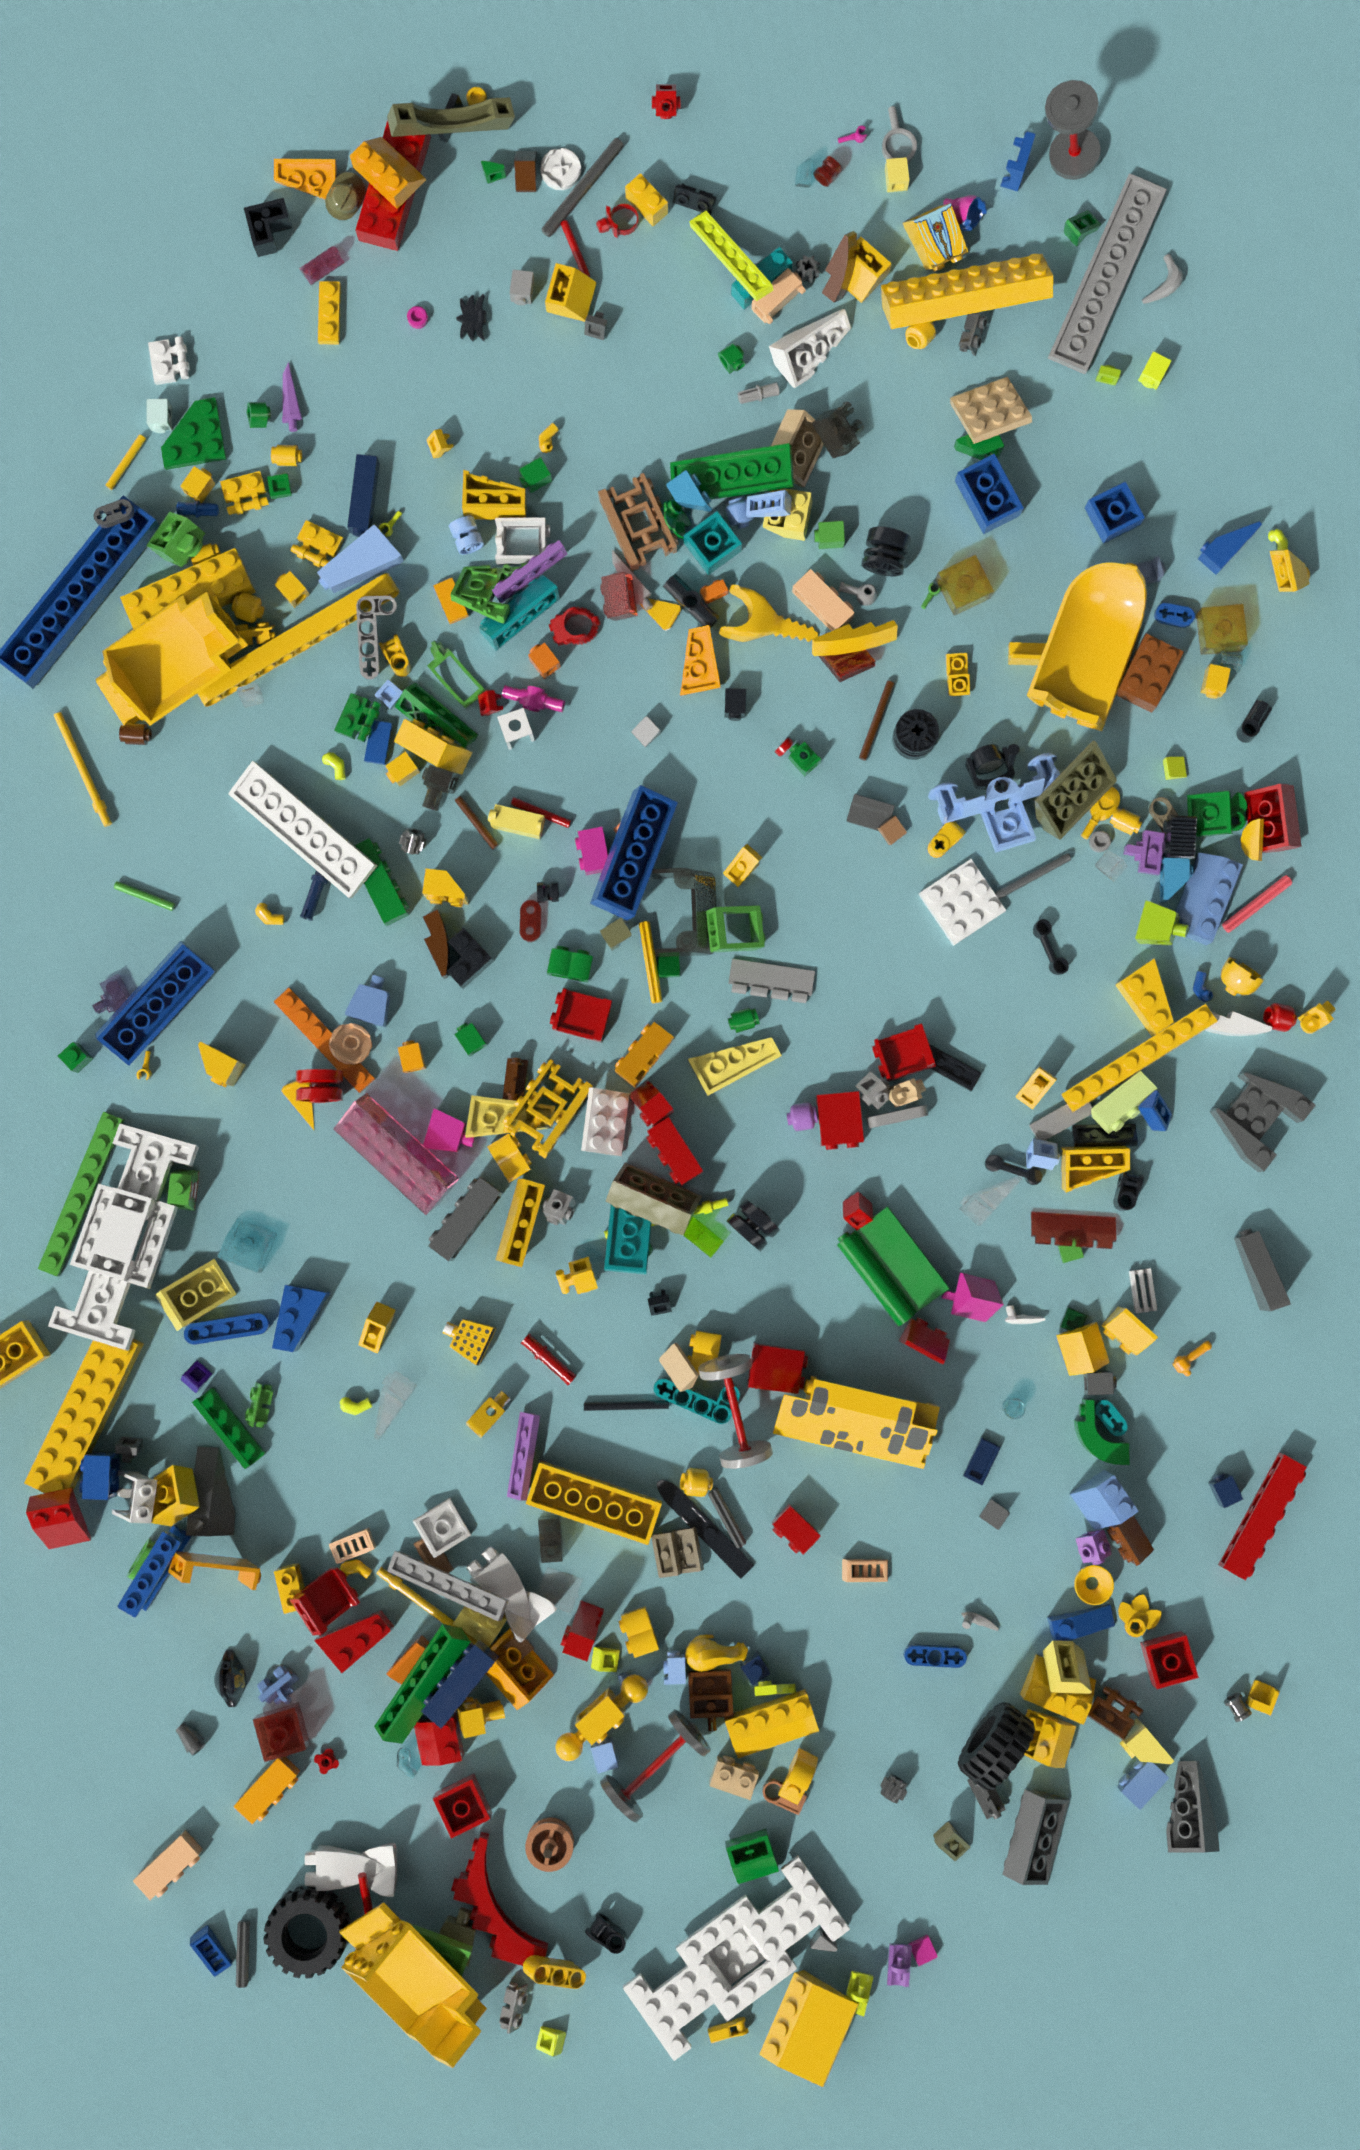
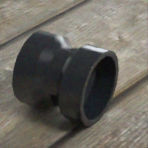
M553 881L550 884L537 882L538 903H544L548 900L559 902L558 881Z

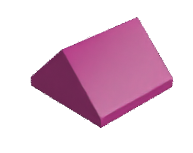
M960 1272L951 1314L986 1322L1004 1305L995 1281Z

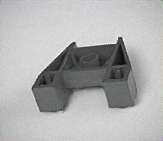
M1244 1072L1237 1077L1244 1081L1246 1085L1224 1112L1219 1108H1214L1210 1110V1113L1239 1157L1257 1172H1264L1277 1154L1259 1140L1281 1112L1294 1122L1299 1123L1307 1118L1316 1104L1299 1091Z

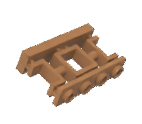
M644 473L640 474L638 478H632L634 489L618 496L614 487L609 488L607 491L606 489L598 491L599 501L632 572L638 570L639 566L646 565L645 554L662 548L666 557L670 553H677V545H679L675 533L671 534L665 523L664 515H662L660 510L662 504L659 497H654L652 490L654 486L650 478H646ZM640 485L644 488L652 506L651 509L647 501L638 505L634 501V497L642 494ZM610 498H613L615 505L626 501L629 509L620 512L622 521L619 520ZM645 510L651 526L634 533L627 518ZM656 522H659L669 544L668 546L664 538L655 542L652 541L650 534L658 531ZM628 534L632 542L642 538L645 543L644 547L637 549L638 559L626 536Z

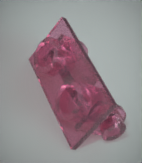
M332 246L299 269L309 284L312 285L345 262L339 255L338 249Z

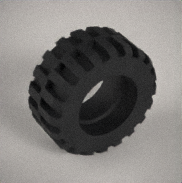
M999 1703L980 1721L966 1741L958 1758L959 1770L982 1789H995L1004 1779H1007L1028 1750L1035 1733L1033 1721L1010 1703Z
M301 1886L297 1887L294 1892H287L276 1903L265 1924L264 1932L266 1934L263 1939L264 1944L268 1945L266 1949L268 1957H274L272 1963L276 1967L278 1965L283 1967L281 1972L287 1975L290 1971L294 1973L293 1977L300 1978L302 1974L305 1975L306 1979L313 1978L315 1973L318 1976L325 1974L326 1970L332 1969L341 1958L348 1941L339 1931L348 1926L350 1917L349 1913L344 1912L346 1908L344 1903L336 1901L338 1898L336 1894L332 1893L330 1896L326 1893L327 1891H316L315 1887L309 1886L307 1889H304ZM299 1914H310L317 1917L324 1924L327 1931L325 1943L316 1949L299 1947L289 1935V1921Z

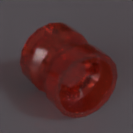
M827 156L822 161V166L817 167L813 175L821 185L828 187L833 182V177L838 176L842 168L837 160Z

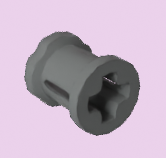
M1241 1693L1232 1694L1224 1700L1225 1706H1228L1233 1713L1235 1722L1243 1721L1252 1714L1242 1701Z

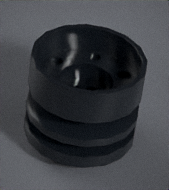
M879 526L870 528L866 540L868 548L864 550L861 566L869 572L883 576L896 577L903 575V565L906 564V558L903 555L908 554L911 537L905 532L894 528Z
M923 709L906 711L900 716L893 731L892 742L895 750L906 759L918 760L924 758L932 751L939 737L938 722L931 713ZM915 728L920 732L919 736H916V733L913 732Z

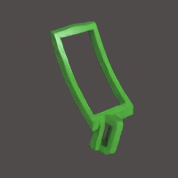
M434 640L431 642L432 647H430L434 660L427 667L466 709L478 699V695L485 692V689L448 648L444 649L441 642L437 643ZM448 656H451L462 671L479 688L464 702L435 670Z

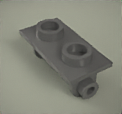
M984 311L967 315L964 329L970 330V332H962L958 344L960 351L967 352V350H971L973 356H976L977 349L981 347L983 329H986L988 322Z
M968 1779L967 1781L986 1819L1001 1817V1812L1006 1809L996 1789L984 1790L974 1781Z

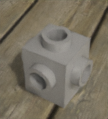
M871 1071L856 1085V1088L862 1094L860 1098L867 1106L872 1104L875 1108L879 1109L889 1100V1083L882 1077L879 1079Z
M554 1189L550 1198H547L543 1204V1212L547 1221L554 1225L559 1223L566 1225L567 1221H570L574 1215L576 1202L572 1196Z

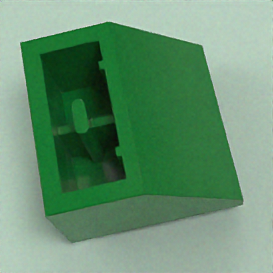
M767 1828L725 1841L729 1861L738 1884L779 1872Z

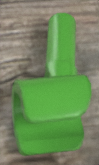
M934 582L929 584V593L921 605L922 609L927 607L933 596H937L940 593L941 587L936 592L931 591Z

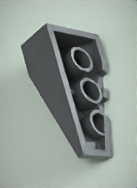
M197 1446L194 1479L200 1508L188 1515L186 1535L206 1537L234 1535L236 1512L225 1475L226 1471L220 1447Z
M1180 1761L1178 1762L1174 1789L1176 1790L1174 1802H1171L1170 1810H1172L1170 1822H1167L1166 1828L1168 1853L1219 1852L1218 1828L1200 1762Z

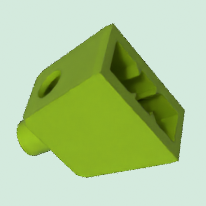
M1145 900L1135 939L1139 944L1172 945L1175 935L1187 937L1189 925L1179 923L1180 916L1177 912Z

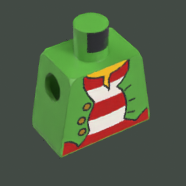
M177 1169L171 1172L167 1203L181 1210L195 1211L200 1171Z

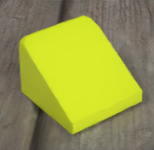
M1165 757L1163 759L1166 780L1187 777L1184 757Z
M594 1647L591 1668L598 1672H617L620 1650Z
M541 2026L536 2049L553 2057L561 2054L566 2032Z

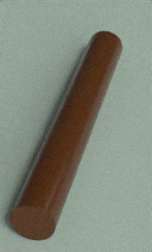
M462 796L456 798L455 802L491 849H496L499 844Z

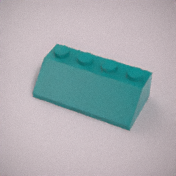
M542 575L539 578H535L528 584L529 586L523 591L519 590L512 596L513 599L507 603L510 605V613L504 624L489 617H485L480 622V633L495 651L500 649L560 600L558 587L547 577Z

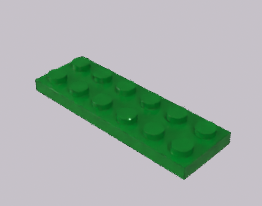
M790 443L670 462L671 480L685 470L691 475L695 473L701 482V485H699L701 491L705 490L711 500L794 487L792 445Z

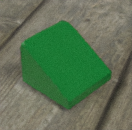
M481 161L482 171L488 184L506 178L504 164Z
M679 956L658 957L659 978L680 977Z

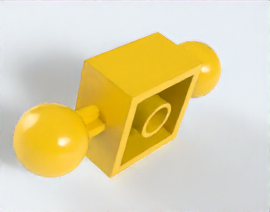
M633 1674L623 1680L621 1692L617 1696L610 1688L605 1690L577 1715L575 1726L578 1731L575 1733H564L557 1739L555 1745L557 1755L562 1760L574 1761L581 1755L583 1743L586 1740L591 1745L596 1741L598 1744L601 1743L608 1736L607 1732L612 1727L616 1729L624 1722L625 1705L629 1702L638 1703L645 1699L648 1693L646 1680L640 1675Z

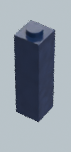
M356 454L347 525L350 533L356 537H360L372 527L380 466L377 456Z

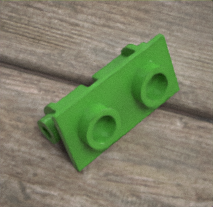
M255 1382V1387L251 1388L250 1399L252 1402L250 1408H247L245 1420L249 1426L254 1427V1423H256V1427L264 1428V1424H267L270 1409L262 1408V1405H271L274 1391L272 1390V1385L264 1384L262 1388V1384Z

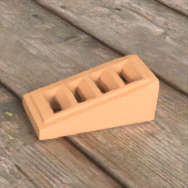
M369 1527L329 1544L336 1564L377 1548ZM360 1536H363L367 1547L363 1548ZM353 1539L356 1540L357 1545L359 1547V1550L357 1551L355 1550L354 1544L352 1542ZM345 1542H348L352 1553L348 1554ZM337 1545L341 1546V1549L344 1554L343 1557H340L336 1547Z
M842 1559V1580L845 1582H888V1560ZM880 1564V1577H876V1565ZM859 1565H862V1576H859ZM868 1565H871V1577H868Z

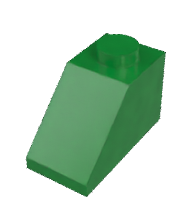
M965 435L956 439L954 448L956 451L983 460L993 454L998 458L1001 455L1000 453H1002L1004 444L1000 435L975 444L969 435Z

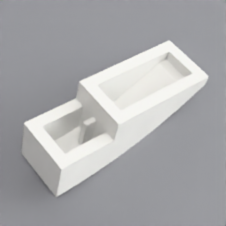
M1234 1011L1228 1013L1227 1017L1212 1012L1217 1019V1023L1205 1031L1226 1036H1253L1270 1032L1272 1027Z

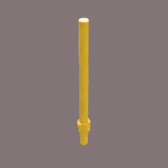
M62 712L55 713L56 722L93 801L92 806L95 813L99 814L104 827L110 826L112 822L106 811L107 806L98 794Z
M380 1567L376 1574L388 1582V1586L393 1590H399L441 1623L455 1626L451 1618L405 1585L400 1577L393 1576L383 1567ZM466 1634L469 1640L474 1645L478 1642L477 1640Z

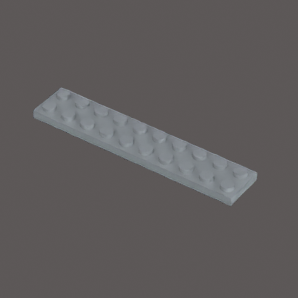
M1129 173L1048 359L1086 374L1166 193V188Z

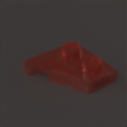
M867 650L819 656L839 682L875 667L876 662Z

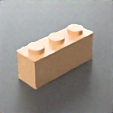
M810 569L793 585L792 593L830 631L847 625L854 617V608L849 602H843L838 597L839 593L834 587H828L824 583L825 580L820 573H814Z
M185 1830L141 1871L133 1882L149 1900L155 1895L159 1898L168 1890L166 1885L171 1880L175 1883L184 1875L182 1870L187 1865L191 1868L199 1861L200 1857L198 1855L203 1849Z

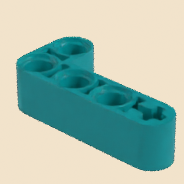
M659 1378L654 1383V1393L659 1398L718 1424H726L731 1419L730 1403L724 1397L725 1386L721 1389L717 1400L688 1389L685 1390L689 1395L688 1400L680 1402L676 1398L679 1392L678 1388L675 1389L673 1398H670V1392L664 1391L660 1393V1388L657 1387L658 1384L662 1385L665 1382L667 1383V1388L672 1390L673 1386L676 1387L672 1380ZM734 1385L737 1400H739L740 1392L739 1389ZM701 1399L708 1402V1408L704 1411L696 1408L697 1401ZM719 1408L727 1410L728 1415L725 1419L721 1420L716 1417L715 1413Z

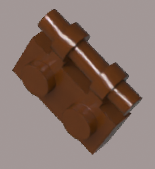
M1105 1686L1102 1693L1107 1695L1108 1698L1105 1701L1098 1696L1092 1704L1087 1717L1124 1741L1135 1725V1721L1129 1716L1133 1713L1140 1717L1144 1710L1138 1707V1703L1132 1699L1129 1701L1123 1697L1117 1689ZM1119 1703L1124 1707L1123 1711L1121 1712L1113 1707V1704Z

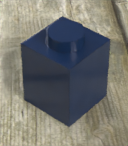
M1224 1472L1212 1477V1481L1208 1482L1220 1507L1227 1508L1243 1500L1232 1475L1225 1474Z
M758 1651L746 1658L744 1662H740L741 1669L752 1686L771 1674L769 1667Z

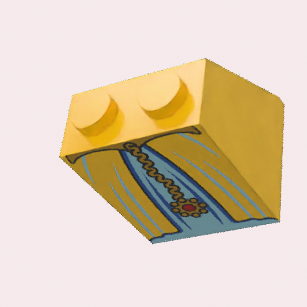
M951 203L940 205L903 222V226L925 270L933 269V272L945 267L944 263L950 260L952 263L963 259L962 255L968 252Z

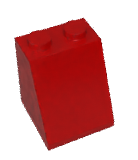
M753 1343L752 1367L749 1369L747 1386L749 1388L799 1394V1389L803 1390L805 1377H801L802 1368L807 1367L808 1356L804 1355V1350Z

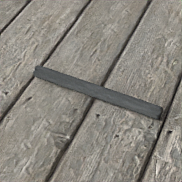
M616 137L612 140L542 227L544 235L547 237L552 236L561 225L560 223L565 220L623 148V142Z

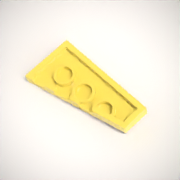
M471 1095L466 1138L505 1134L506 1132L503 1131L505 1124L502 1122L509 1112L513 1114L516 1109L514 1106L516 1101ZM528 1104L513 1123V1126L519 1120L527 1125L532 1122L534 1118L526 1113ZM536 1104L533 1108L548 1119H551L555 1113V1106ZM540 1123V1125L538 1126V1128H537L536 1130L550 1129V1128H548V1127L545 1126L544 1124Z

